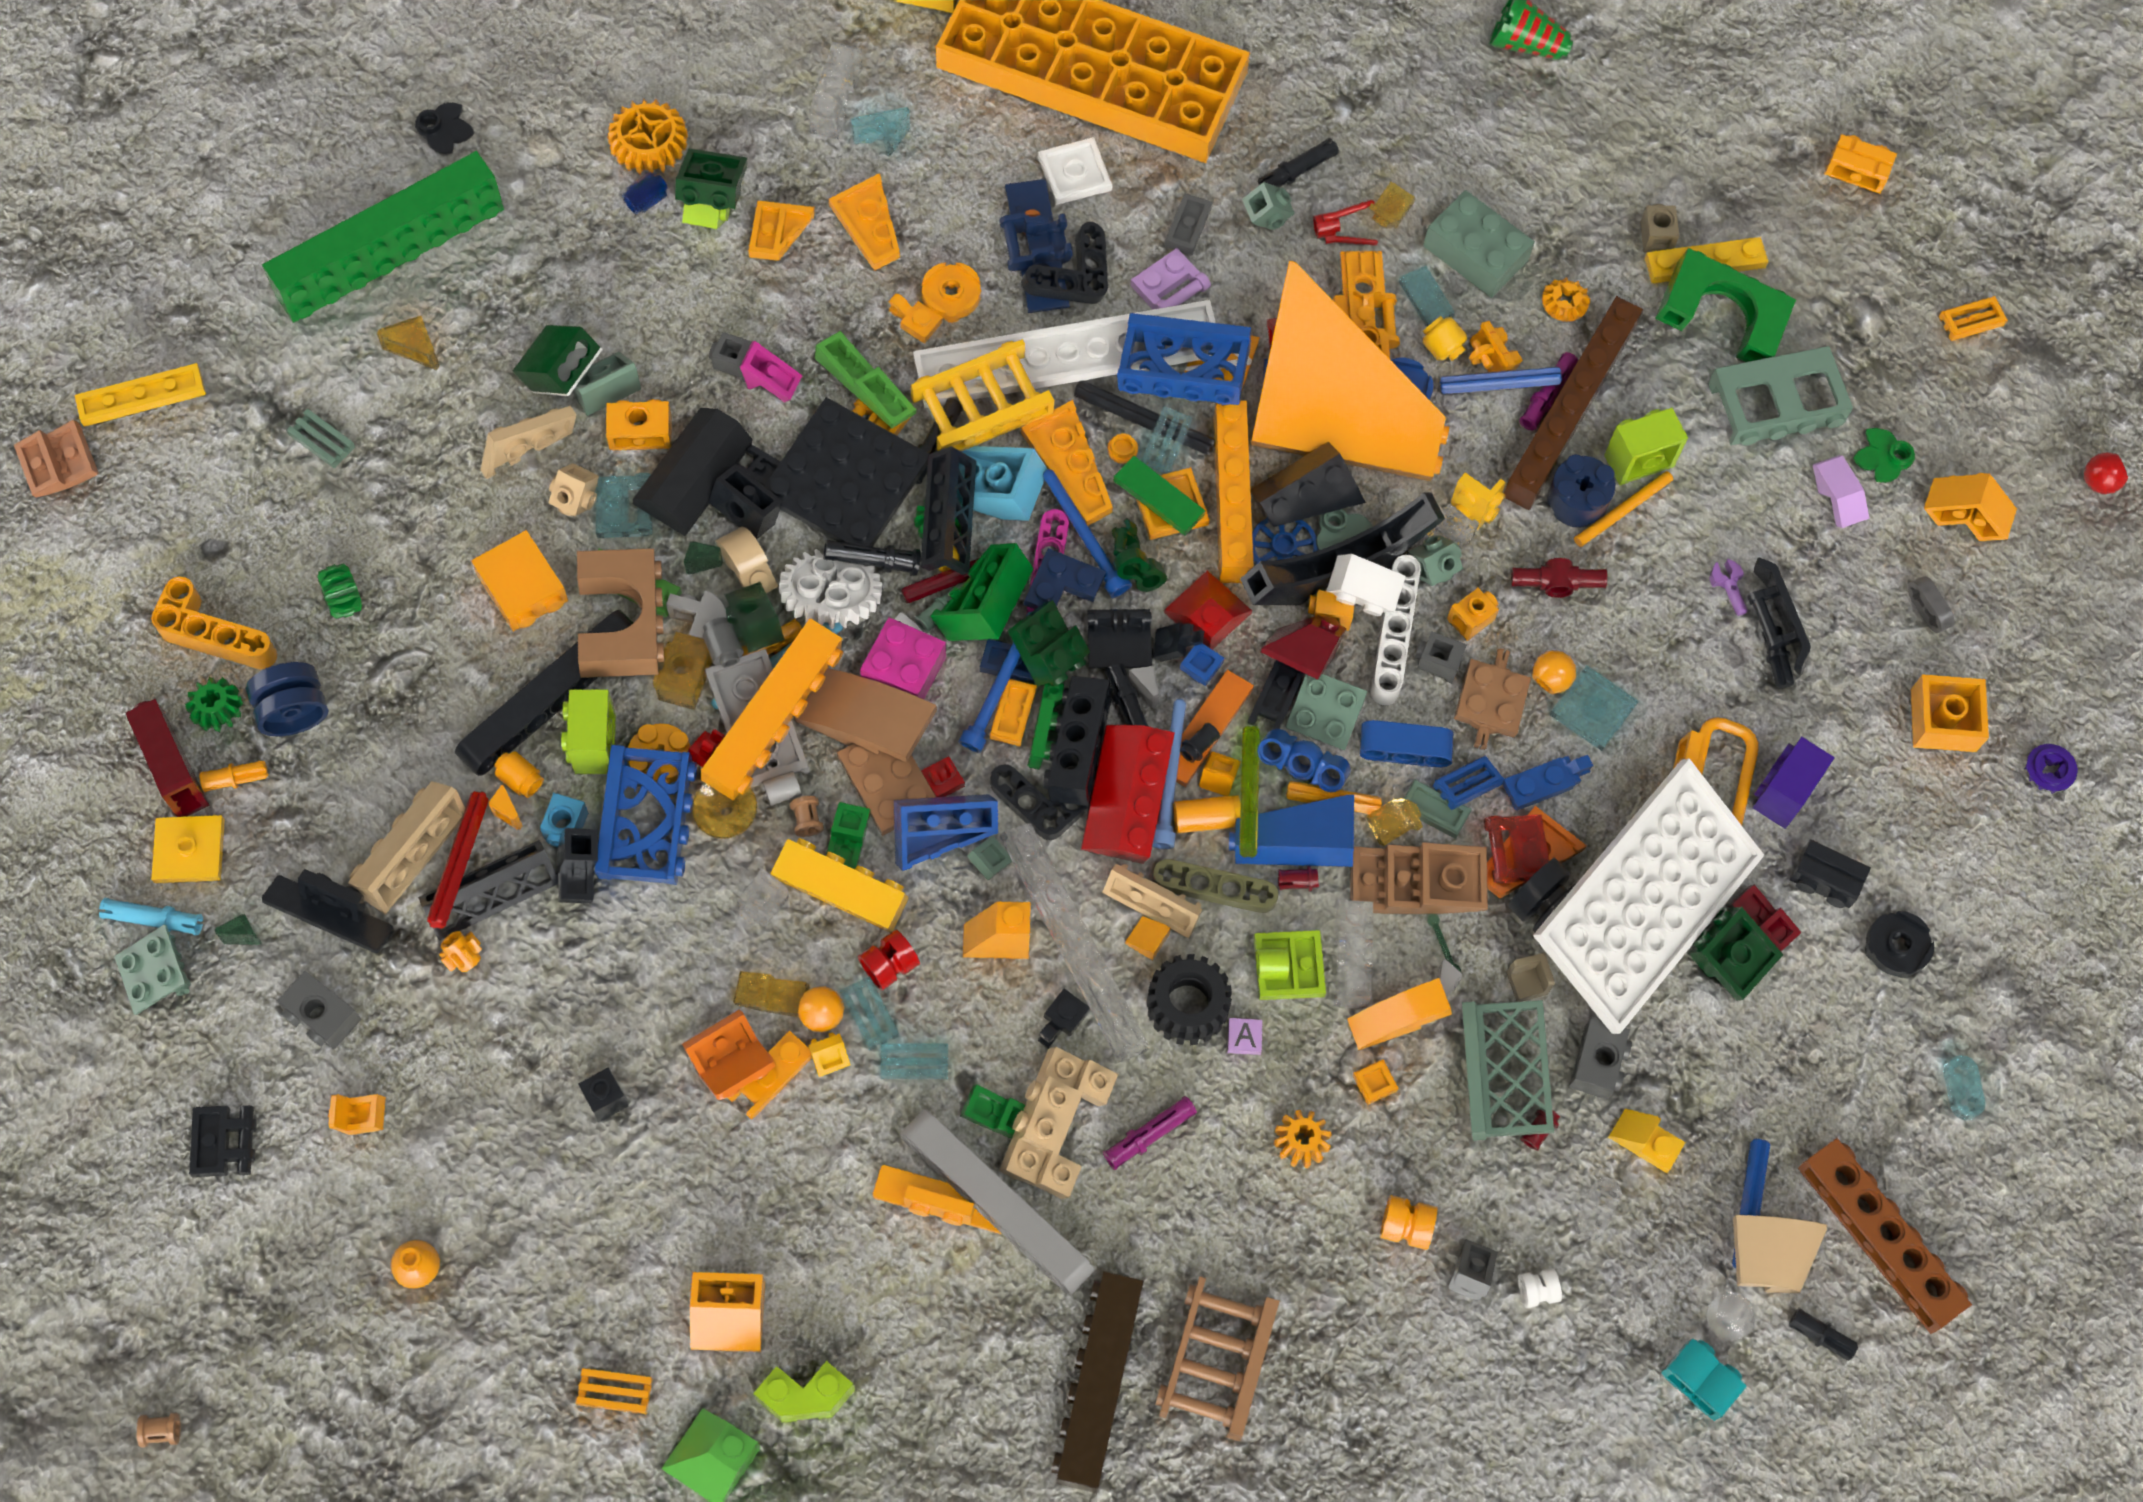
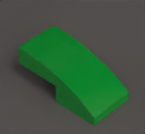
M839 802L831 828V838L827 852H832L844 858V865L855 870L859 864L871 809Z
M976 1084L972 1086L960 1117L1012 1139L1015 1132L1013 1130L1014 1120L1019 1112L1024 1110L1025 1104L1011 1097L1005 1099Z

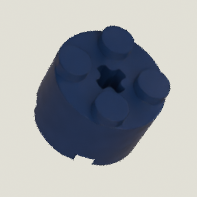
M1574 454L1568 457L1558 467L1547 494L1548 505L1553 509L1554 516L1560 522L1576 528L1587 527L1588 524L1594 523L1603 517L1616 489L1615 473L1612 467L1589 456Z

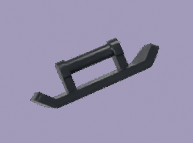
M1758 557L1754 573L1767 588L1750 593L1747 596L1750 605H1753L1767 639L1766 645L1768 649L1772 651L1791 644L1797 658L1794 670L1801 676L1807 666L1811 649L1810 642L1778 566ZM1766 600H1773L1786 634H1778L1765 603Z

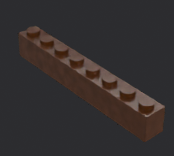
M1618 296L1615 297L1509 478L1504 491L1507 500L1530 511L1635 330L1643 311L1642 308Z

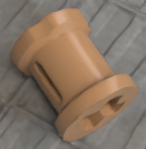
M802 796L790 802V809L794 811L797 826L794 829L796 836L810 837L824 830L823 823L819 822L817 812L819 800L815 796Z
M170 1413L169 1417L149 1418L147 1414L139 1416L137 1421V1442L139 1447H147L149 1443L161 1442L178 1445L181 1436L179 1414Z

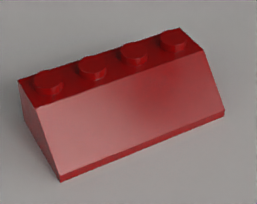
M1106 725L1081 850L1144 864L1150 858L1175 732L1145 725Z

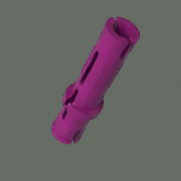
M1569 352L1563 353L1555 367H1560L1561 384L1542 386L1538 392L1533 393L1530 398V405L1519 419L1522 427L1530 431L1537 429L1538 424L1544 415L1549 412L1555 398L1578 362V358L1574 354Z
M1183 1096L1181 1100L1137 1130L1131 1129L1126 1132L1124 1139L1108 1150L1103 1151L1105 1160L1113 1170H1116L1135 1155H1143L1147 1152L1148 1146L1171 1132L1190 1117L1197 1114L1195 1106L1188 1097Z

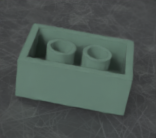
M1464 190L1428 226L1423 247L1489 297L1493 298L1529 261L1535 241L1467 190Z

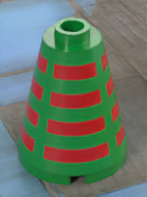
M1507 0L1501 11L1500 21L1497 20L1489 41L1490 45L1559 60L1561 56L1567 57L1574 42L1570 40L1571 33L1530 0Z

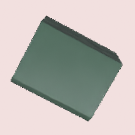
M618 351L592 364L572 393L585 414L589 416L605 408L606 403H615L641 390L637 368L633 361Z

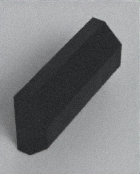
M700 407L635 495L632 504L683 536H686L709 505L708 502L716 479L733 465L740 462L747 452V448L752 445L753 439L739 421L721 410Z

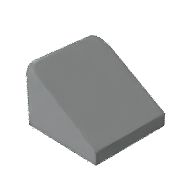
M1153 666L1130 669L1129 680L1132 687L1137 689L1138 694L1151 708H1156L1159 690L1155 669Z
M1443 959L1438 969L1437 978H1440L1446 997L1458 986L1462 979V973L1447 960Z

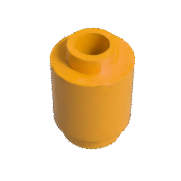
M513 751L510 754L508 752L502 754L495 763V776L519 796L524 795L526 798H529L543 784L544 778L540 775V770L517 751Z

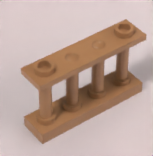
M1200 1276L1196 1286L1189 1285L1184 1304L1190 1306L1168 1386L1161 1384L1155 1405L1161 1407L1159 1417L1166 1418L1169 1407L1172 1406L1221 1421L1223 1426L1229 1428L1226 1437L1240 1441L1244 1433L1280 1301L1266 1297L1263 1306L1256 1304L1254 1308L1203 1292L1206 1278ZM1198 1305L1251 1321V1325L1257 1326L1254 1338H1247L1244 1341L1193 1325ZM1189 1338L1242 1354L1241 1358L1247 1360L1244 1373L1238 1371L1236 1375L1185 1359L1184 1354ZM1179 1372L1233 1388L1232 1392L1238 1394L1235 1407L1228 1405V1408H1224L1174 1392Z

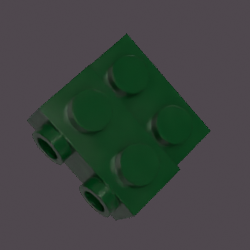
M688 148L676 177L675 200H681L687 205L699 203L712 205L717 210L735 209L741 195V183L747 170L748 157Z
M1053 600L1044 602L1008 630L1036 686L1047 683L1055 686L1068 679L1066 672L1068 670L1072 672L1086 664L1084 657L1090 653L1077 625L1066 626Z
M1742 907L1722 908L1712 920L1714 925L1708 931L1704 930L1692 944L1694 947L1688 954L1708 977H1716L1736 1001L1744 1000L1783 956V953Z

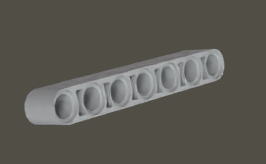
M923 1109L900 1133L901 1138L965 1200L974 1203V1208L1067 1295L1071 1296L1095 1271L1091 1263L930 1112Z

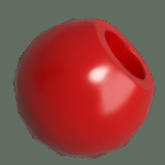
M2105 452L2095 455L2088 461L2084 470L2086 484L2091 490L2100 494L2115 493L2128 480L2124 464L2120 456L2115 453Z

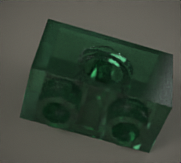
M761 582L724 594L728 607H725L728 623L733 625L739 642L744 643L748 653L785 640L777 613Z

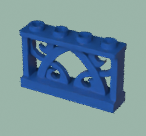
M1130 313L1117 373L1118 390L1126 391L1130 394H1151L1162 398L1175 397L1190 401L1216 402L1221 405H1239L1251 348V327ZM1135 342L1144 343L1146 351L1133 353ZM1182 347L1192 348L1194 354L1205 363L1189 372L1180 374L1169 366L1163 357L1174 355ZM1202 350H1208V354L1204 353ZM1231 353L1239 354L1237 366L1226 361ZM1149 359L1139 366V370L1131 369V366L1136 361ZM1221 367L1228 370L1232 374L1233 379L1225 381L1223 372L1218 368Z
M611 745L598 841V862L595 865L594 871L599 879H621L677 885L678 876H684L685 857H681L682 844L687 845L689 840V825H685L686 813H691L693 807V794L689 793L690 781L695 782L697 775V762L692 761L690 752L658 751ZM627 761L650 762L652 764L647 773L644 774L637 769L627 766ZM664 765H672L679 772L678 779L674 784L666 782L669 772L662 774L658 778L657 783L652 778L655 772ZM638 784L642 786L639 793L633 799L625 797L624 792L627 788L631 787L636 792ZM649 791L660 803L667 817L654 831L641 839L635 824L620 815L621 810L631 809L642 802ZM677 793V801L675 808L673 802L671 801L668 795H673ZM623 829L631 830L634 836V843L630 844L629 836L626 840H620L619 833ZM673 830L672 841L669 843L664 838ZM660 850L668 853L667 864L657 870L649 868L643 859V853L649 851L651 858L655 861H658L656 854ZM636 856L640 869L614 867V861Z

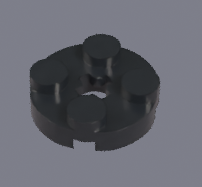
M1897 911L1896 913L1881 915L1870 926L1866 935L1865 954L1883 972L1900 978H1908L1912 974L1921 971L1930 962L1935 947L1934 941H1931L1929 935L1930 929L1921 918L1910 912ZM1903 938L1905 940L1904 946L1908 949H1896L1892 939Z

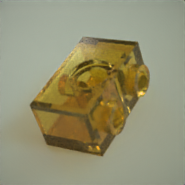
M676 632L673 641H668L665 646V663L662 670L658 669L659 675L654 676L653 688L656 689L659 701L695 710L707 679L705 669L711 667L713 661L704 639ZM680 667L690 668L689 671L684 674H678L675 672Z

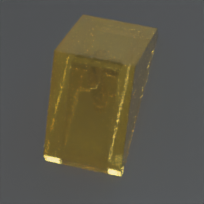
M421 315L378 330L377 337L383 350L436 371L438 370L440 365Z

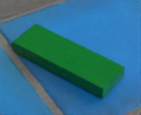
M1135 456L1114 475L1115 483L1184 536L1205 515V510Z

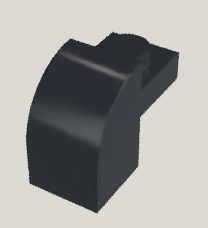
M564 828L560 836L557 853L558 903L591 904L593 902L594 867L598 862V829Z

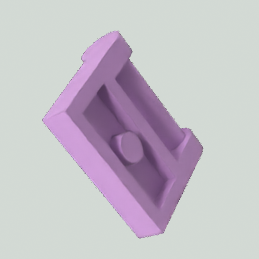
M1176 248L1132 278L1130 286L1154 310L1180 305L1199 291L1204 292L1209 289L1211 283L1209 278L1203 272H1199ZM1189 279L1191 283L1168 299H1160Z

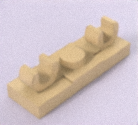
M1115 864L1102 893L1157 922L1169 926L1172 930L1187 938L1191 936L1203 910L1201 909V903L1197 902L1194 905L1185 900L1186 895L1181 894L1177 896L1149 879H1144V873L1139 872L1137 875L1127 870L1129 866L1127 864L1122 866Z

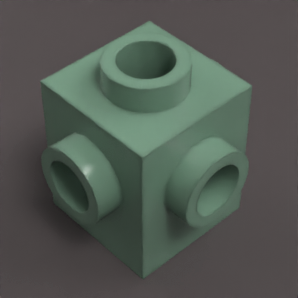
M1265 182L1242 199L1251 222L1270 230L1282 227L1286 220L1295 214L1290 203L1292 200L1289 193L1284 188H1279Z
M1440 535L1428 537L1423 541V544L1409 551V554L1420 563L1419 580L1431 586L1452 579L1454 574L1463 570L1460 560L1462 553L1456 542Z

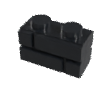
M1810 839L1801 851L1797 864L1790 876V881L1796 883V887L1805 893H1817L1826 897V901L1834 907L1850 908L1857 901L1871 867Z

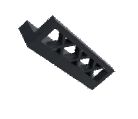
M952 446L928 455L920 567L931 571L947 566L963 575L969 573L976 460ZM959 463L965 466L964 478L959 470ZM957 489L963 498L962 506L957 498ZM955 517H957L961 526V534H959L956 528ZM954 545L959 554V561L953 558Z
M540 840L464 875L451 910L457 912L458 915L453 924L443 929L433 928L438 940L440 941L453 932L461 931L558 885L557 874ZM544 864L550 878L540 883L528 881L531 869ZM506 881L518 883L519 885L514 895L508 898L497 895L502 883ZM437 889L418 897L427 917ZM479 895L489 898L485 909L479 912L466 909L472 897Z

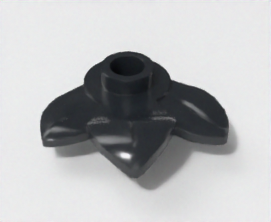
M448 102L439 105L435 110H424L419 113L415 121L417 133L427 138L428 145L432 150L441 154H452L454 143H462L470 139L474 135V129L470 124L459 118L463 109L462 104Z

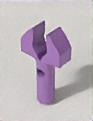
M1727 559L1724 566L1729 573L1728 578L1721 573L1718 562H1716L1709 577L1712 587L1721 586L1726 590L1737 616L1746 614L1748 609L1736 584L1744 575L1741 566Z

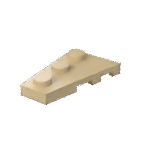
M571 405L561 409H552L546 414L534 418H525L519 423L507 427H498L489 432L481 465V472L484 477L488 479L496 475L494 469L506 462H509L511 466L520 462L521 456L532 448L540 451L572 434L577 414Z

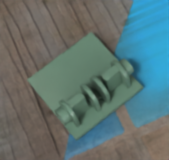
M1306 674L1285 728L1345 750L1368 691L1322 674L1318 680Z
M165 924L114 956L134 1015L141 1013L172 992H176L177 996L190 992L189 986L191 982L187 979L185 971H182L185 965L184 962L180 961L182 956L177 951L175 936L170 935Z

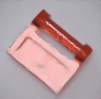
M1541 814L1510 817L1489 816L1483 820L1484 828L1489 832L1494 870L1492 871L1494 883L1528 881L1541 867L1549 862ZM1509 830L1515 869L1507 868L1501 831Z

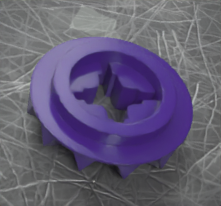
M2043 744L2034 748L2027 756V764L2024 769L2028 770L2029 781H2034L2038 785L2039 790L2046 789L2051 794L2057 791H2065L2077 778L2078 768L2076 761L2061 746ZM2047 765L2049 767L2060 765L2054 774L2042 772Z

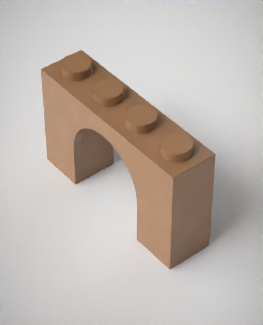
M654 549L577 551V580L580 595L620 594L634 600L642 609L638 619L624 630L607 633L578 634L580 678L659 675L658 662H664V643H658L657 635L664 634L663 615H657V607H663L662 588H656V580H662L661 561H655Z

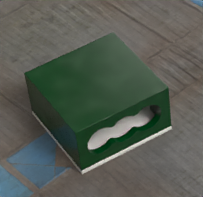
M546 325L512 371L535 394L569 396L603 349L582 327Z

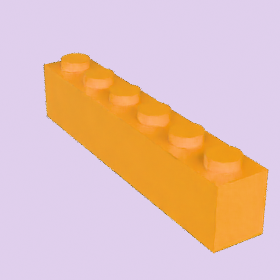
M1240 401L1239 405H1221L1216 403L1213 417L1219 581L1221 583H1242L1240 578L1254 567L1247 401Z
M809 618L701 769V780L733 801L739 793L744 795L748 791L754 780L751 777L757 767L760 769L764 768L772 755V752L769 751L775 742L781 743L790 730V727L787 726L793 716L800 717L808 704V701L805 699L811 691L816 693L820 689L826 678L823 674L829 665L834 668L841 659L844 651L841 650L842 638Z

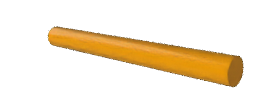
M1668 471L1662 473L1575 536V543L1579 547L1587 544L1673 481L1672 474Z

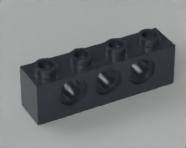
M1072 676L1069 688H1064L1062 705L1065 707L1063 715L1059 714L1057 717L1056 733L1059 735L1057 742H1052L1051 770L1046 769L1043 781L1044 789H1048L1051 802L1089 806L1112 701L1110 680ZM1087 711V713L1085 714H1078L1080 712ZM1077 738H1081V739H1082V740L1077 741V742H1073V741H1072V740L1077 739ZM1069 766H1076L1073 769H1066Z

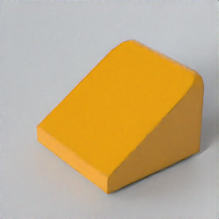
M1211 751L1203 769L1199 786L1203 789L1229 796L1241 761Z
M501 785L488 802L489 807L495 817L513 828L521 830L523 825L504 785Z
M1142 916L1125 941V944L1153 961L1170 935L1171 928L1163 923Z

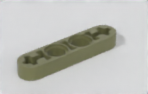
M1172 859L1159 861L1153 870V882L1177 895L1184 894L1186 897L1258 913L1271 911L1278 900L1276 886L1267 880ZM1166 869L1172 870V876H1174L1170 878L1169 882L1163 881V875H1161L1165 873ZM1182 872L1187 873L1184 886H1180ZM1202 875L1208 880L1209 885L1203 890H1197L1191 886L1190 880L1193 876ZM1228 882L1236 883L1240 888V894L1235 897H1228L1223 893L1222 886ZM1246 886H1250L1251 889L1248 900H1243L1246 893ZM1261 890L1267 891V897H1269L1265 903L1259 902V897L1256 896L1260 894Z

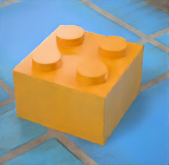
M1921 675L1911 688L1913 747L1977 752L1989 738L1986 679Z

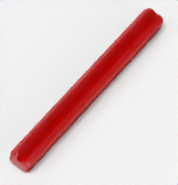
M473 791L468 799L427 917V922L434 929H443L447 925L489 802L485 792Z

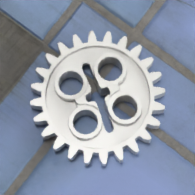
M815 549L814 556L804 552L802 560L794 557L792 565H785V572H781L779 594H781V603H786V610H795V618L805 616V623H807L809 618L816 620L821 625L826 622L829 623L831 629H834L835 623L840 622L844 628H847V621L850 620L857 625L859 624V616L869 619V612H876L877 604L881 602L882 582H880V574L874 573V566L824 560L823 554L818 549Z

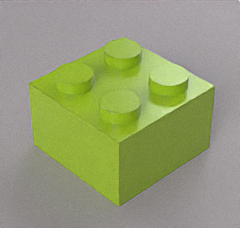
M1672 407L1662 411L1655 409L1642 418L1636 420L1630 418L1620 422L1616 426L1604 457L1608 465L1614 470V476L1619 486L1673 468L1688 440V436Z
M609 689L569 690V701L563 702V720L567 721V731H562L561 747L562 751H566V762L571 763L575 774H607L611 745H615L616 712Z

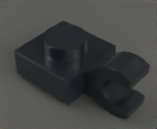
M1180 622L1156 629L1153 658L1164 662L1185 656L1186 647L1203 643L1204 631L1193 632V624H1182Z
M1063 989L1044 1013V1018L1049 1023L1040 1032L1038 1042L1049 1049L1062 1031L1071 1037L1088 1015L1091 1007L1066 989Z

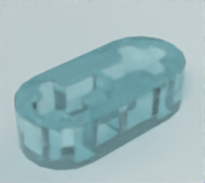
M1964 1055L1954 1057L1944 1068V1079L1950 1107L1957 1118L1966 1121L1973 1120L1985 1109V1097L1979 1070L1972 1058ZM1959 1065L1961 1070H1967L1968 1074L1965 1077H1963V1080L1961 1074H1955L1954 1069H1956ZM1966 1097L1968 1102H1974L1975 1104L1970 1111L1968 1106H1962L1961 1104Z

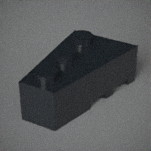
M1329 442L1250 489L1261 513L1273 527L1366 503L1341 454Z

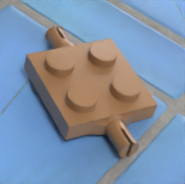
M1502 648L1497 649L1494 664H1486L1470 659L1467 664L1454 716L1455 720L1468 723L1478 730L1474 747L1478 749L1480 746L1481 750L1487 749L1490 734L1500 733L1512 738L1518 734L1531 677L1512 672L1506 668L1510 651L1506 650L1504 652Z

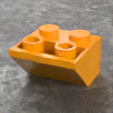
M692 1272L690 1298L691 1350L761 1352L766 1285L763 1274Z

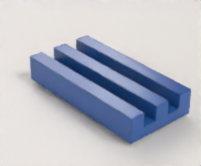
M1485 755L1435 780L1433 787L1436 791L1440 790L1442 792L1441 798L1443 800L1447 799L1449 801L1448 807L1453 810L1501 786L1504 778ZM1483 767L1487 769L1486 771L1476 776H1472L1466 779L1464 782L1452 788L1448 787V785L1470 775L1471 773ZM1490 777H1493V778H1491V779H1489V780H1487V781H1485V782H1483V783H1481V784H1479V785H1477V786H1475V787H1473V788H1471V789H1469V790H1467V791L1461 793L1460 795L1455 796L1456 794H1458V793H1460V792H1462V791H1464V790H1466V789H1468V788H1470V787H1472V786H1474V785H1476V784H1478V783H1480V782H1482V781H1484V780H1486V779H1488V778H1490Z

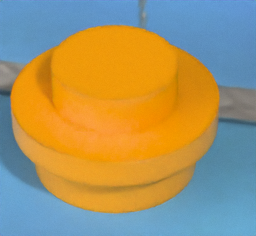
M1118 434L1108 443V455L1117 463L1126 464L1133 456L1136 457L1138 454V444L1128 434Z

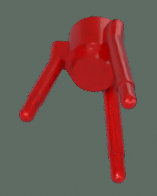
M1374 200L1362 202L1332 213L1313 215L1316 238H1324L1325 244L1336 242L1377 245L1378 241L1376 239L1335 236L1336 232L1341 231L1339 217L1366 209L1375 204Z

